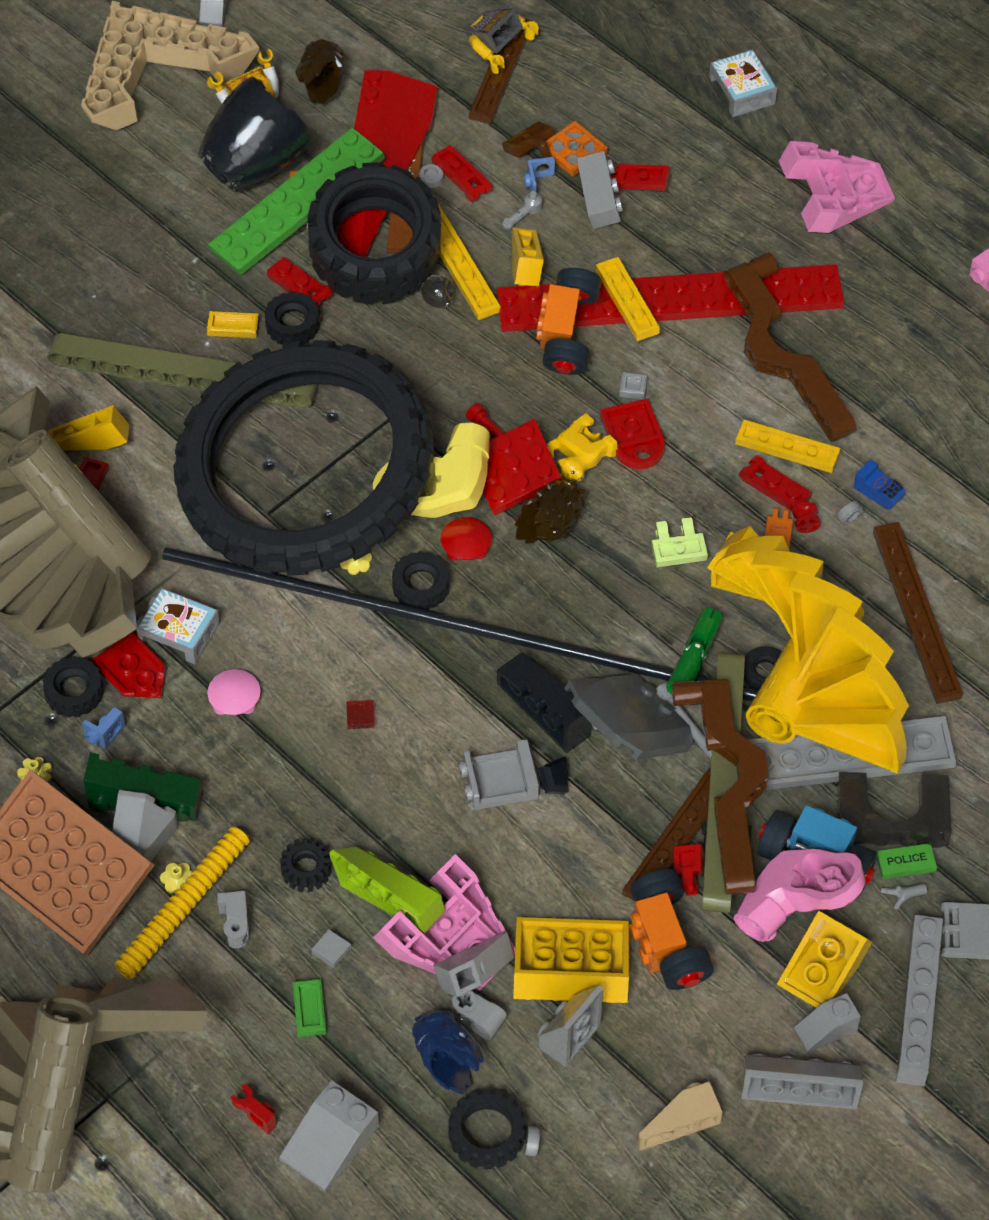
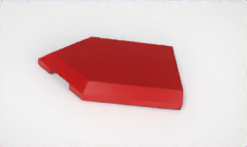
M134 632L120 639L91 660L95 667H98L100 673L123 697L161 698L165 664Z

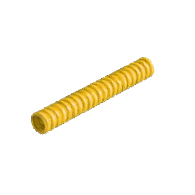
M237 827L229 828V833L223 835V839L218 841V845L212 848L213 851H210L207 854V858L202 860V864L196 867L197 870H193L191 876L187 877L186 883H182L180 889L175 891V895L169 898L170 902H166L164 908L158 911L159 914L153 917V921L147 924L148 927L142 930L143 934H138L137 940L132 941V947L128 946L125 950L126 953L120 955L121 960L117 959L114 962L120 974L129 979L135 978V972L139 973L142 969L141 966L147 964L146 959L150 960L153 957L152 953L158 951V947L164 944L163 940H167L169 934L175 931L174 927H178L180 921L186 918L185 915L191 912L190 908L196 906V902L202 899L201 896L207 893V889L212 887V883H215L218 877L222 876L223 871L227 870L228 864L233 863V858H237L239 852L244 850V846L250 843L244 831Z

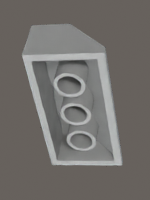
M763 1054L745 1055L741 1099L857 1110L863 1087L861 1066L850 1062H839L836 1064L825 1063L820 1059H811L809 1061L796 1060L790 1056L771 1058Z

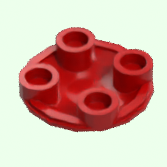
M462 517L454 519L444 527L441 532L440 541L450 560L483 559L488 554L492 535L490 529L482 521L475 518Z

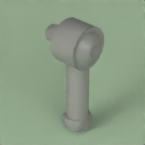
M535 191L527 194L524 198V205L503 220V227L510 230L528 213H539L542 210L541 195Z

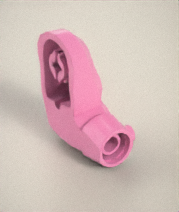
M820 849L782 851L769 862L757 878L755 892L746 893L734 915V921L746 935L757 941L764 942L774 939L777 935V930L786 921V918L796 911L832 910L848 906L857 899L865 885L862 862L855 854L833 853Z

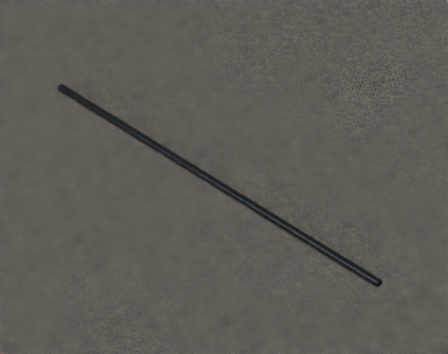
M165 547L162 555L163 560L656 679L669 681L674 670L285 575L257 572L251 567L239 566L235 563ZM697 675L695 682L716 679ZM743 686V699L753 702L759 689Z

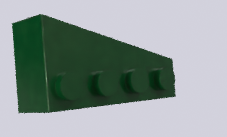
M90 752L83 779L89 808L100 812L107 810L116 811L119 790L150 795L155 798L154 804L162 809L168 806L175 810L178 821H197L203 793L201 779L165 771L161 775L157 774L149 766L140 765L139 768H133L123 765L124 760L113 758L112 762L100 760V754Z

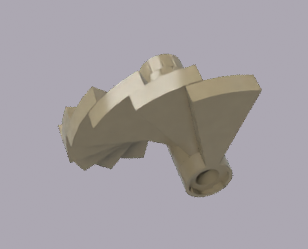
M36 386L0 413V621L9 630L23 634L36 649L54 648L70 643L83 658L110 646L137 629L132 579L139 575L147 566L151 558V552L45 430L50 401Z
M114 976L100 993L56 984L53 996L44 998L39 1003L0 1002V1180H7L11 1185L19 1189L35 1193H47L60 1188L65 1176L91 1046L96 1043L141 1032H203L208 1010L201 1001L168 976L142 985Z

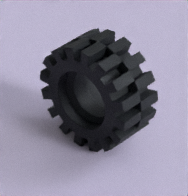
M304 838V843H300L299 839L294 840L295 846L289 843L287 851L283 850L282 858H280L284 882L286 884L289 883L290 888L293 890L298 886V892H303L304 887H307L308 892H313L312 886H315L317 890L320 889L321 882L326 884L328 881L327 876L330 877L331 874L329 851L325 850V845L322 843L318 846V840L313 839L312 843H309V838ZM309 858L316 862V867L312 871L301 872L295 868V864L301 859Z

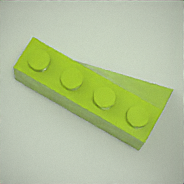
M358 847L332 849L329 852L341 887L393 917L401 911L423 934L445 912L442 895L434 887L428 888L421 884L414 876H407L400 872L393 864H386L380 861L372 852H365Z

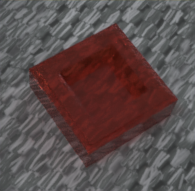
M373 700L346 702L347 729L374 728Z

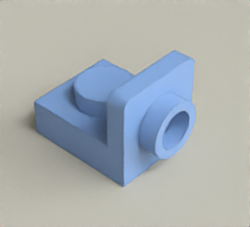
M115 707L108 714L102 716L98 726L88 720L82 722L84 738L90 744L95 746L98 744L105 749L108 748L125 727L123 712Z

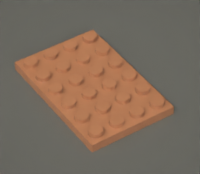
M30 769L0 809V888L81 953L88 956L155 864Z

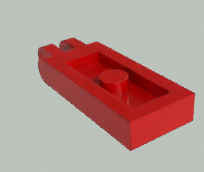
M618 164L614 168L615 173L611 174L612 179L616 178L619 189L666 191L671 171L669 165Z

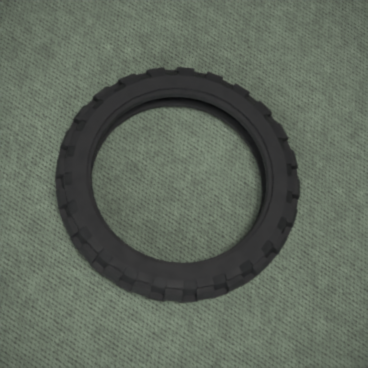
M315 340L312 344L303 345L302 341L284 343L282 345L283 349L271 352L267 348L252 354L253 360L243 365L241 362L236 363L224 372L225 377L220 382H212L201 394L202 400L198 405L196 404V406L191 408L183 423L185 428L183 433H180L175 449L176 462L173 466L178 499L191 526L200 535L201 539L212 550L220 552L224 555L225 559L239 566L247 565L253 567L254 571L272 575L276 572H286L287 576L308 575L311 570L321 569V572L339 568L341 567L340 563L351 558L356 561L371 553V548L379 542L385 543L398 531L397 526L404 519H409L419 504L417 500L420 494L427 487L431 475L430 466L434 456L433 431L426 407L412 382L403 372L396 370L391 362L378 354L371 355L367 353L365 348L348 343L340 346L336 345L335 341ZM303 385H334L353 390L365 396L383 411L391 424L393 435L392 452L387 469L371 494L356 508L342 517L324 525L308 529L275 530L261 527L242 519L232 512L219 497L215 471L222 443L238 419L251 407L270 395Z

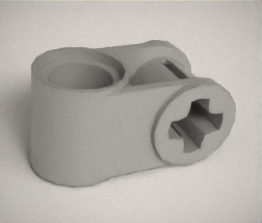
M473 991L458 997H452L451 1013L454 1014L456 1021L483 1039L491 1040L507 1017L501 1007L485 1000Z

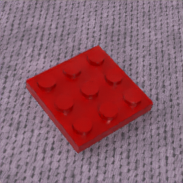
M535 418L490 440L487 477L483 492L494 516L532 498L537 494V491L543 489V486L550 484L551 481L563 480Z

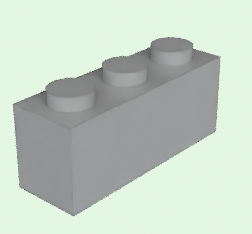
M605 151L577 158L587 212L593 229L621 222L619 212L623 211L620 197L616 198L615 193L619 192L616 178L612 179L611 174L615 173L612 159L607 160Z

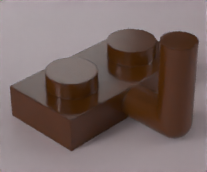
M538 121L502 143L504 152L516 157L524 156L530 149L536 147L539 148L542 158H548L552 156L546 140L555 134L552 126Z

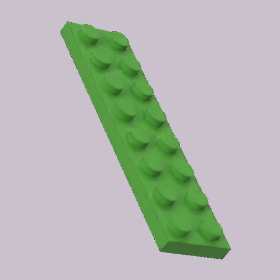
M351 128L208 244L210 250L241 276L308 221L310 203L316 200L317 190L327 179L335 180V173L349 166L362 168V163L381 162L385 159L384 153L355 129Z

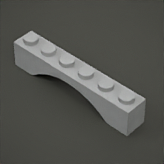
M914 916L909 944L907 989L897 1063V1083L925 1086L927 1079L943 924L942 918Z

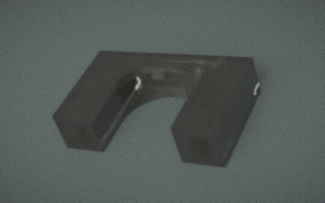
M839 772L836 785L837 819H845L857 827L854 845L874 844L876 846H886L891 844L908 847L928 844L932 848L949 845L952 834L949 775H921L918 786V813L904 821H889L878 816L868 803L866 773Z

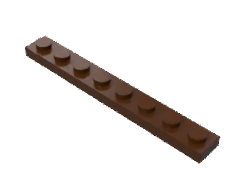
M899 522L875 526L873 535L936 704L962 699L963 692Z

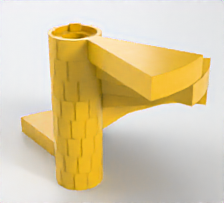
M751 526L743 528L736 533L731 531L707 567V569L711 570V587L765 601L779 615L790 635V639L746 712L748 725L760 737L773 743L786 744L791 742L796 735H799L898 774L906 760L907 745L901 720L909 705L897 682L885 668L894 651L879 635L862 622L864 617L863 601L850 592L822 580L824 561L790 552L784 536L759 537Z

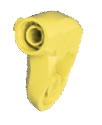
M460 423L454 427L446 449L447 454L442 458L433 457V462L430 466L431 475L427 487L420 494L417 500L419 504L411 515L436 518L453 512L473 509L477 506L483 493L489 459L490 434L485 427L475 423ZM389 462L377 472L373 481V490L382 479Z

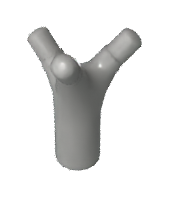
M925 884L909 887L897 886L896 888L882 887L881 893L897 896L898 900L893 908L898 910L907 899L926 895L927 887Z

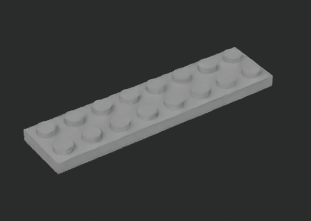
M946 716L901 721L906 737L907 753L906 760L898 774L956 767V758ZM796 735L791 742L786 744L773 743L764 738L748 739L765 751L769 775L766 790L897 775V773Z

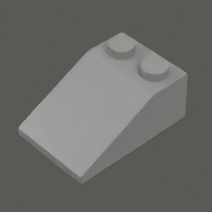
M597 985L574 994L568 1002L563 1001L557 1008L554 1019L551 1022L546 1021L538 1032L539 1049L567 1067L601 1026L603 988Z
M331 1080L311 1105L281 1153L279 1160L326 1192L379 1127L378 1112Z

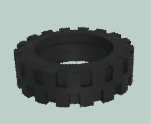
M482 1089V1092H470L468 1097L465 1098L463 1096L460 1098L458 1105L454 1106L451 1110V1117L448 1121V1135L451 1148L454 1153L457 1152L461 1161L464 1163L466 1161L469 1162L470 1166L474 1168L481 1166L485 1170H489L493 1166H498V1168L505 1166V1162L508 1160L511 1162L516 1158L517 1152H520L524 1145L526 1120L523 1116L522 1108L520 1105L517 1106L513 1097H506L504 1092L499 1090L490 1092V1089ZM485 1109L495 1110L509 1120L511 1135L499 1147L491 1149L478 1148L469 1143L464 1137L463 1124L467 1117L477 1111Z

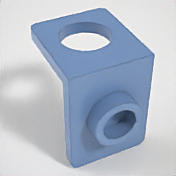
M554 157L527 160V173H524V183L526 188L530 187V192H536L535 178L553 176L555 174ZM541 164L549 165V168L544 171L536 170Z

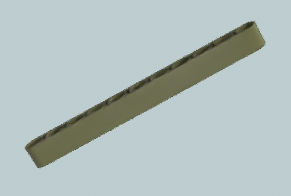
M63 333L54 336L47 356L50 363L59 367L205 391L212 382H220L225 377L224 372L236 364L223 360ZM317 384L285 389L261 401L308 408L311 406Z
M718 653L716 679L728 680L734 730L741 734L745 655ZM712 750L702 911L730 913L732 894L726 895L724 890L714 812V797L723 796L738 781L736 766L714 750Z

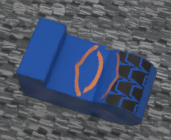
M871 459L856 473L853 488L885 509H891L905 495L903 486L898 481L890 479L889 476L878 469V464Z

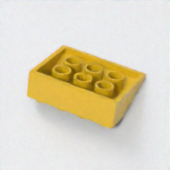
M516 918L513 999L569 1001L574 994L599 985L603 988L602 1002L627 1003L629 984V921Z

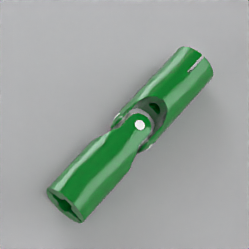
M704 608L700 612L685 644L683 655L677 661L666 685L667 691L671 695L673 682L696 680L701 662L707 656L723 621L722 614L716 609L713 615V608Z

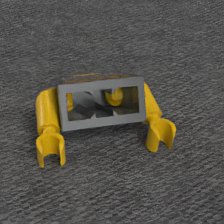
M514 8L484 12L472 24L466 26L465 32L469 37L471 47L485 61L489 60L491 71L498 74L497 65L505 68L504 58L501 55H493V53H498L522 28L525 30V38L534 40L535 34L538 35V24L533 21L526 23L523 17L516 14Z

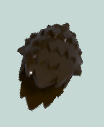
M324 39L310 42L306 46L295 71L298 81L305 83L310 101L312 103L317 101L319 104L324 103L338 90L343 75V61H345L343 50L336 43Z
M554 480L550 484L543 486V489L537 491V494L522 507V512L515 523V526H517L515 538L517 540L525 539L526 544L537 540L545 539V542H551L562 537L567 538L570 530L574 529L576 521L579 520L585 505L583 495L586 489L577 488L575 481L567 482L565 480Z

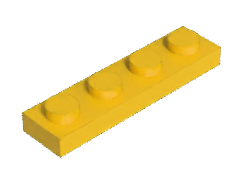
M619 257L596 264L597 274L600 276L601 281L636 341L658 335L660 327Z
M745 419L735 441L736 445L829 473L833 472L841 449Z

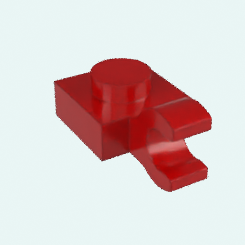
M701 844L674 846V870L678 873V876H682V886L687 896L698 895L696 874H704V847Z
M243 1084L241 1090L247 1096L244 1099H238L232 1095L231 1102L233 1106L244 1111L248 1119L269 1135L276 1128L275 1111L266 1102H258L253 1097L251 1088Z

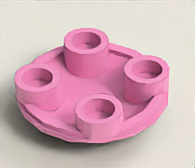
M237 669L223 671L215 676L210 682L207 691L209 702L213 706L214 712L219 715L252 713L256 709V703L259 701L261 693L257 679L252 674Z

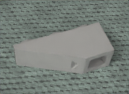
M504 931L433 966L441 991L458 997L484 984L515 957L508 934Z

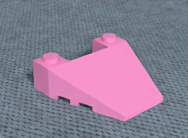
M790 141L779 159L786 178L807 180L813 195L801 215L808 232L830 233L895 200L880 163L854 155L848 158L838 155V150L831 149L828 152L819 149L818 144L800 141Z
M456 854L429 880L448 900L444 904L445 912L429 930L423 934L399 911L373 937L393 958L436 974L433 965L506 931L501 921L497 920L491 908L490 900L488 897H485L480 888L476 874ZM509 938L513 953L515 954V947ZM494 975L490 979H488L484 984L473 990L479 992L494 977Z

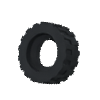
M300 292L282 293L272 298L273 300L267 304V308H265L266 330L271 339L277 341L278 344L282 345L296 341H302L303 344H306L315 337L316 333L318 334L320 326L319 308L310 296L303 295ZM288 312H299L304 315L305 319L298 326H285L280 322V318Z
M418 551V553L412 552L407 556H403L395 564V569L392 571L394 596L398 598L399 603L426 610L437 607L449 594L450 573L449 568L447 569V564L439 556H435L430 552ZM428 572L433 576L434 583L427 590H415L408 584V579L412 573Z
M76 656L62 658L60 661L54 662L46 670V675L43 677V690L46 702L59 715L80 717L83 714L90 713L102 700L104 688L100 671L92 661H88L86 658H77ZM69 677H81L86 682V690L79 696L67 697L60 691V685L63 680Z

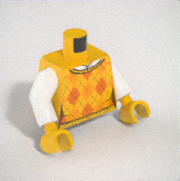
M267 49L269 59H263L261 52H259L257 57L258 62L264 65L265 69H262L260 66L222 85L223 76L220 72L214 74L218 83L214 82L211 76H209L207 85L211 89H216L217 92L215 94L221 104L231 90H234L244 78L248 79L251 76L262 81L266 87L265 90L275 99L279 96V81L274 66L271 67L270 61L273 53L270 49Z

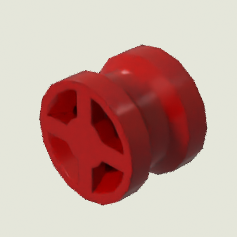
M802 502L793 507L792 513L796 519L795 528L798 532L811 533L819 529L821 521L817 516L818 506L815 503Z

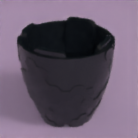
M252 76L248 79L244 78L227 95L210 122L198 152L200 159L205 158L203 163L208 170L222 183L225 184L229 181L231 184L228 188L234 192L254 186L276 174L300 157L310 145L309 137L306 134L307 126L296 112L291 109L286 110L265 90L266 87L263 82Z

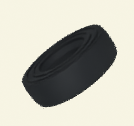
M767 646L757 647L748 652L745 656L744 665L745 683L751 688L760 690L767 677L760 676L756 672L755 667L762 662H768L774 666L782 652Z

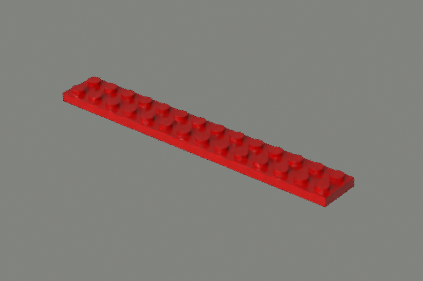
M837 264L778 268L777 273L761 279L778 304L781 313L840 309L844 307ZM724 272L631 278L656 321L747 315L725 281ZM602 281L599 298L596 302L577 305L574 327L626 323ZM550 284L497 287L501 332L537 330L539 316L541 315L543 293H549Z

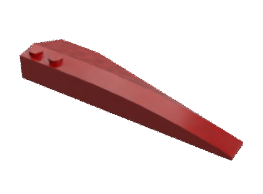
M389 70L364 71L354 129L384 153L385 159L380 163H383L387 168L395 165L407 170L410 163H413L418 147L425 140L424 135L426 131L430 130L432 126L438 92L437 86ZM368 209L349 216L340 225L338 241L348 251L366 258L372 247L371 242L374 236L377 237L380 231L379 226L383 218L386 219L389 211Z

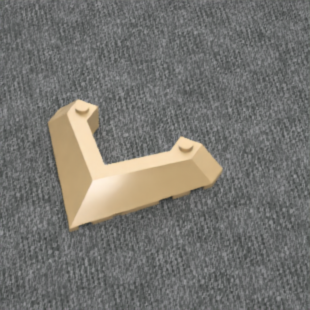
M112 1L110 15L106 19L103 29L104 35L100 39L93 63V72L89 76L86 86L87 92L82 100L81 108L92 123L119 130L137 122L132 94L147 62L210 71L213 76L216 72H220L223 76L222 85L243 75L259 52V46L246 32L239 31L238 34L227 32L225 27L209 24L208 27L198 25L196 20L162 12L157 13L137 6L128 8L121 6L120 2Z

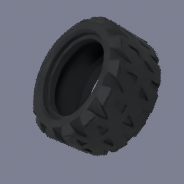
M380 162L362 163V168L349 166L335 173V180L327 179L317 190L316 200L310 203L308 239L312 266L322 281L328 282V287L343 298L352 295L354 302L371 305L378 300H382V304L401 300L406 293L412 295L425 284L428 277L432 276L439 258L441 213L435 197L433 198L430 188L419 177L414 179L410 171L395 165L387 168ZM380 209L401 217L410 226L414 235L407 246L396 254L373 259L361 257L348 251L338 241L335 233L342 222L349 216L363 210Z

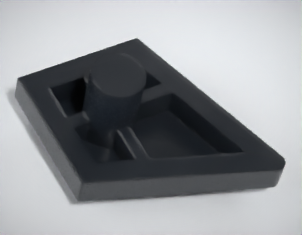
M566 756L538 768L542 780L540 781V787L545 791V794L564 795L568 793Z

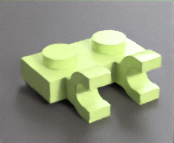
M692 517L681 519L682 526L680 531L682 536L669 537L666 521L656 522V540H652L651 543L656 567L707 560L708 553L703 533L695 534Z

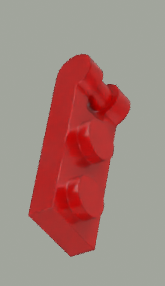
M451 145L432 155V163L443 170V173L465 193L470 202L477 200L480 194H486L492 190L490 182ZM474 182L477 184V186L475 187L471 185Z
M285 257L281 258L267 270V277L288 293L300 292L303 295H308L316 302L317 307L321 305L320 302L328 300L333 296L331 289L327 285L320 284Z
M755 455L749 461V466L744 467L739 472V477L742 481L792 511L795 505L808 502L811 499V491L766 464L760 456ZM758 472L762 476L758 477L755 473Z

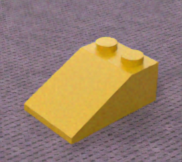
M818 911L777 985L817 1008L822 1003L839 996L860 966L873 941L825 913Z

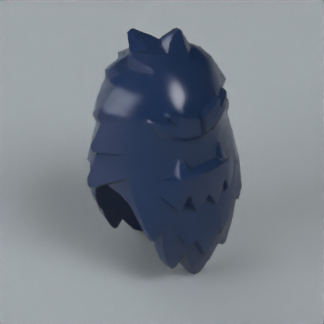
M431 1011L416 1017L412 1034L424 1066L443 1088L463 1094L466 1091V1086L470 1087L471 1085L469 1067L474 1071H479V1062L481 1064L484 1062L480 1044L475 1041L463 1025L456 1021L454 1014L449 1011Z

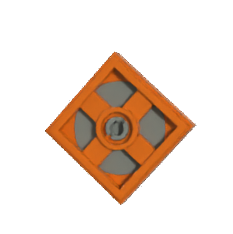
M576 121L546 140L555 163L572 177L579 173L577 158L605 151L606 154L608 149L605 144Z

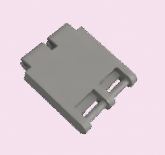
M942 903L941 911L944 912L942 934H944L945 948L942 949V956L989 959V904ZM950 913H952L951 925H950ZM950 935H952V947H950Z

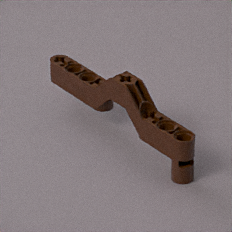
M768 252L751 259L749 263L745 262L724 272L725 281L751 320L745 339L744 354L755 371L790 380L831 442L856 432V424L852 415L810 354L803 356L779 349L768 333L771 323L781 318L778 304L761 280L777 273L778 266L774 256Z
M727 679L702 680V682H673L672 696L674 706L701 705L707 751L714 750L736 766L738 781L723 796L714 797V812L724 890L726 895L754 893L755 878L746 810L767 789L769 775L765 751L734 730Z

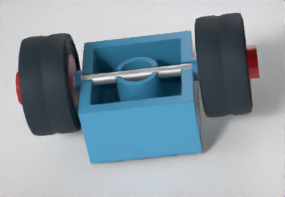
M807 805L798 821L792 815L775 810L768 823L765 822L759 834L761 839L757 850L759 856L770 861L780 852L787 851L789 847V850L820 849L833 853L855 854L862 862L865 875L864 887L872 881L875 873L873 867L877 853L859 844L854 845L857 831L856 826L845 819H837L830 816L822 809L812 808Z

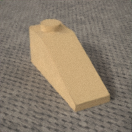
M699 1082L687 1086L685 1090H682L638 1134L637 1146L639 1151L721 1124L722 1110L710 1082L703 1084Z

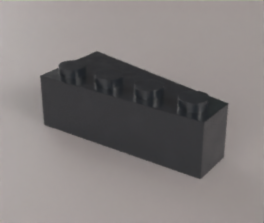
M521 652L497 669V685L566 754L591 736L592 724L574 707L572 703L574 698L573 692L566 691L563 684L538 666L533 659L528 658Z

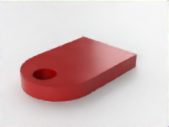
M648 398L600 409V418L607 435H611L617 441L616 458L623 465L633 469H647L656 465L662 459L665 440ZM643 452L647 453L649 457L641 459L637 454Z

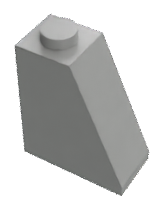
M119 790L112 832L149 861H152L178 828L176 811L168 806L164 807V809L154 804L155 798L148 794Z

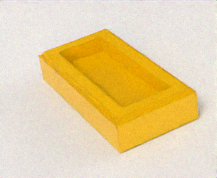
M209 311L207 336L257 338L259 314Z

